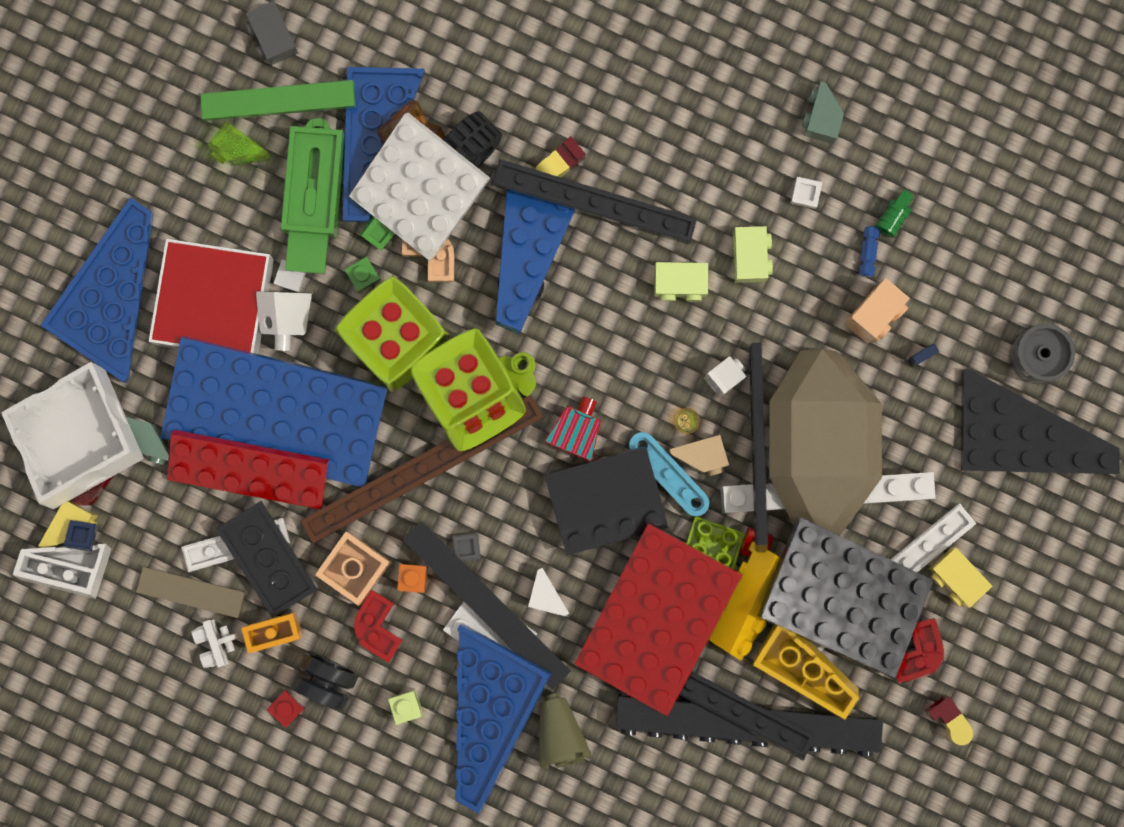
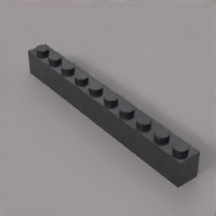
M618 695L615 728L620 729V734L636 735V731H646L649 737L662 738L663 733L673 734V739L689 740V736H699V741L715 742V738L726 739L725 743L741 745L742 740L752 741V746L768 747V742L689 701L676 700L669 715L665 716L632 696ZM764 708L816 735L809 749L811 752H820L821 748H831V753L847 754V750L857 751L859 756L873 757V752L881 753L883 720L847 716L844 720L838 715Z

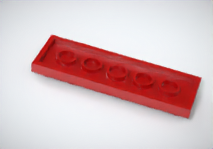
M173 430L170 442L167 480L322 509L329 459Z

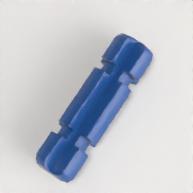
M874 226L864 228L863 237L866 240L862 243L860 260L863 262V265H860L859 275L862 277H873L875 275L873 263H876L878 249L876 239H879L880 230Z

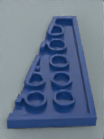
M347 67V80L355 82L356 108H346L343 222L368 223L371 219L372 214L350 198L349 195L403 115L406 113L410 114L425 69Z
M507 190L495 325L520 335L576 210Z

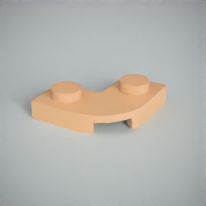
M402 239V256H423ZM448 239L434 259L428 260V282H454L455 256L453 246Z

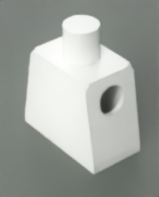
M256 292L260 332L262 334L275 335V350L290 351L291 335H304L306 333L311 294Z

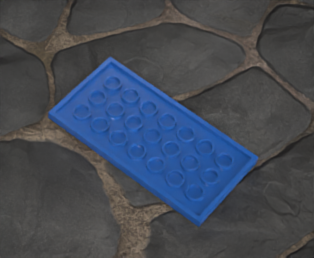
M182 336L160 438L171 440L173 430H179L329 459L327 479L363 487L367 482L388 388L386 385Z

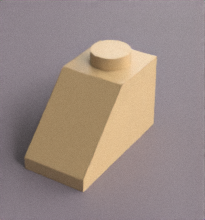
M720 435L668 450L669 455L700 473L708 472L709 477L723 473V467L729 465Z

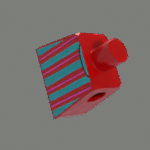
M583 396L577 410L567 406L547 436L545 443L583 460L591 461L601 423L600 419L592 416L597 402Z

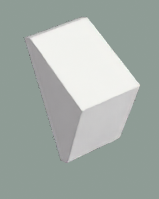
M543 568L539 569L528 607L566 616L569 614L568 610Z

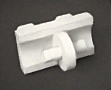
M215 619L202 622V626L191 631L195 644L209 641L211 651L200 654L203 668L216 665L219 668L229 664L223 643H225L228 653L235 651L232 640L239 638L238 633L230 635L227 626L219 628L222 635L221 638Z

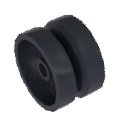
M305 653L300 667L303 671L314 677L303 674L296 675L291 689L310 700L344 711L350 697L338 687L345 689L354 688L359 675L338 662Z

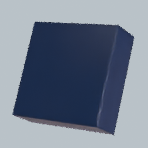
M931 344L909 357L908 361L914 367L940 351L936 344Z
M70 520L64 542L65 548L92 552L98 526L92 523Z

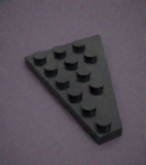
M970 369L962 370L961 471L1120 474L1119 447Z

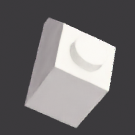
M729 356L708 372L704 380L717 396L721 398L746 377L743 373L746 369L737 358L733 360Z

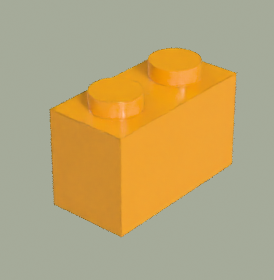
M296 612L249 624L241 628L248 654L299 640L303 637Z

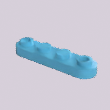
M645 432L635 434L629 443L630 450L638 448L639 441H646L648 444L647 452L655 479L688 514L692 516L703 515L709 507V499L704 491L650 434ZM693 498L701 500L699 507L695 508L691 505Z

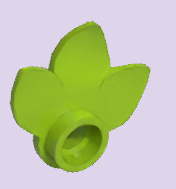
M520 352L513 357L503 356L498 358L506 370L513 388L528 397L536 387V378L533 373L536 368V362L533 356L526 352ZM527 362V367L521 370L519 368L520 364Z

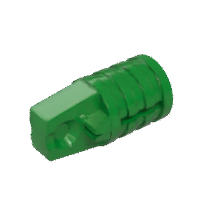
M903 190L896 201L893 199L890 201L879 222L875 225L881 233L891 238L896 237L904 220L908 218L912 211L908 207L913 200V194Z

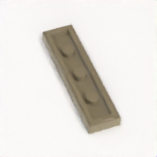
M143 567L136 593L235 618H240L246 592L148 567Z

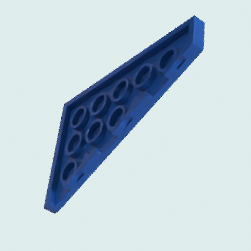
M131 197L40 325L124 383H127L130 376L154 215L153 212Z
M462 623L457 630L459 632V650L457 651L459 667L457 669L458 728L456 729V750H458V768L456 769V801L479 814L552 673Z

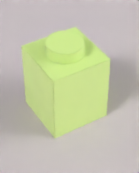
M416 689L388 699L396 725L423 716Z

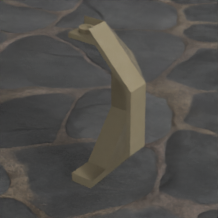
M826 349L803 350L799 352L770 400L769 477L793 525L796 518L800 517L840 536L882 479V403L837 351Z

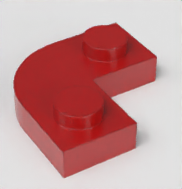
M371 590L355 617V634L359 643L364 648L389 663L403 639L381 626L395 603Z
M935 618L916 624L912 635L916 651L905 653L896 676L899 684L927 677L941 666L944 659V645Z

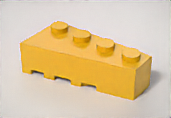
M752 542L749 548L752 554L748 563L743 562L739 569L743 577L709 638V641L740 661L750 652L752 643L766 626V620L757 617L780 561L777 555L767 549L766 552H756L755 542Z
M773 625L754 655L753 665L844 720L859 699V688L810 640L780 626Z

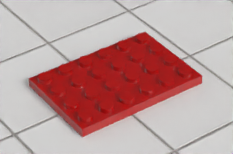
M649 523L574 664L668 716L743 574Z

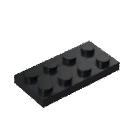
M262 500L216 528V531L272 618L317 590L316 585Z

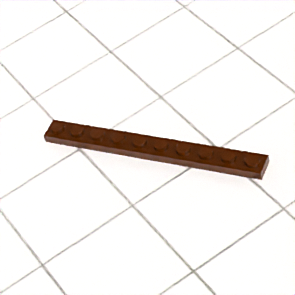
M529 395L522 399L526 407V413L518 421L485 442L460 452L455 449L448 439L300 520L312 543L314 544L543 419L533 397Z

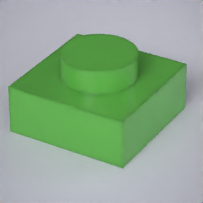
M372 216L359 234L382 251L395 233Z
M367 257L345 269L358 293L380 281L379 276Z

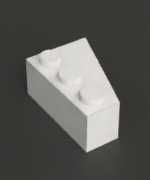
M107 544L93 545L92 552L65 547L21 549L13 575L19 580L96 599L111 548Z

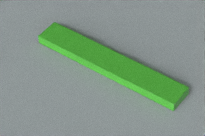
M353 80L201 94L202 120L204 121L356 108L355 82Z

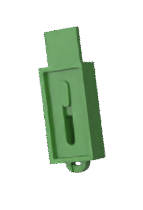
M320 118L309 120L305 127L290 126L281 230L285 235H288L285 271L325 274L328 238L337 239L345 134L343 130L331 129L328 122Z

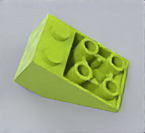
M695 516L686 543L734 569L744 533Z

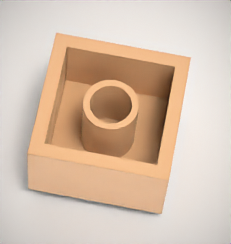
M885 278L871 291L844 325L867 344L873 340L878 342L891 329V326L888 325L889 322L892 321L894 323L908 309L905 304L910 298Z
M346 531L315 575L359 606L362 605L391 564V561L352 533Z

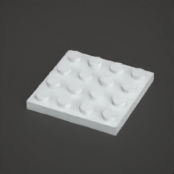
M406 113L349 197L431 261L488 183L490 177L411 114Z

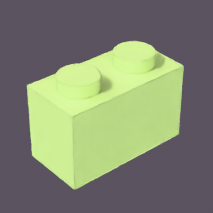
M767 226L735 227L733 230L735 283L766 282L768 275H772V259H768L767 249L772 247L771 233L767 234Z
M656 262L654 297H660V301L665 302L676 301V297H686L688 302H700L702 298L707 297L708 263Z

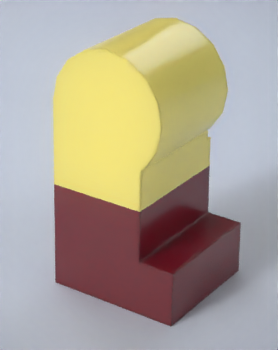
M570 136L550 156L540 162L535 170L562 177L585 160L586 153Z
M944 695L924 709L930 719L936 720L939 718L946 728V735L951 742L958 745H966L972 740V727L950 696Z

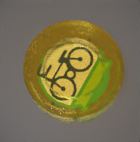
M683 408L674 417V426L682 434H691L700 425V416L692 408Z

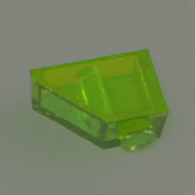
M228 121L223 124L207 145L213 151L211 156L222 165L225 161L231 166L265 162L271 158L268 151Z

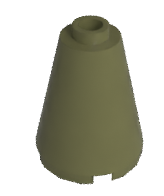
M559 694L545 696V701L540 703L539 764L541 770L549 769L551 764H556V767L560 768L584 762L585 758L591 759V751L566 698H560Z

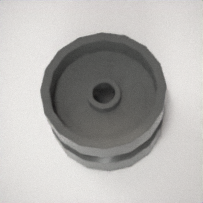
M1041 324L1027 329L1016 337L1011 345L1009 357L1011 367L1018 377L1028 383L1043 384L1057 380L1067 374L1074 364L1076 352L1074 342L1065 330L1056 325Z

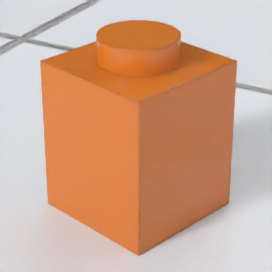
M400 564L397 591L425 593L428 566Z

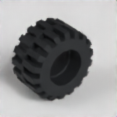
M477 111L461 120L446 135L443 141L479 168L498 147L503 134L480 111Z

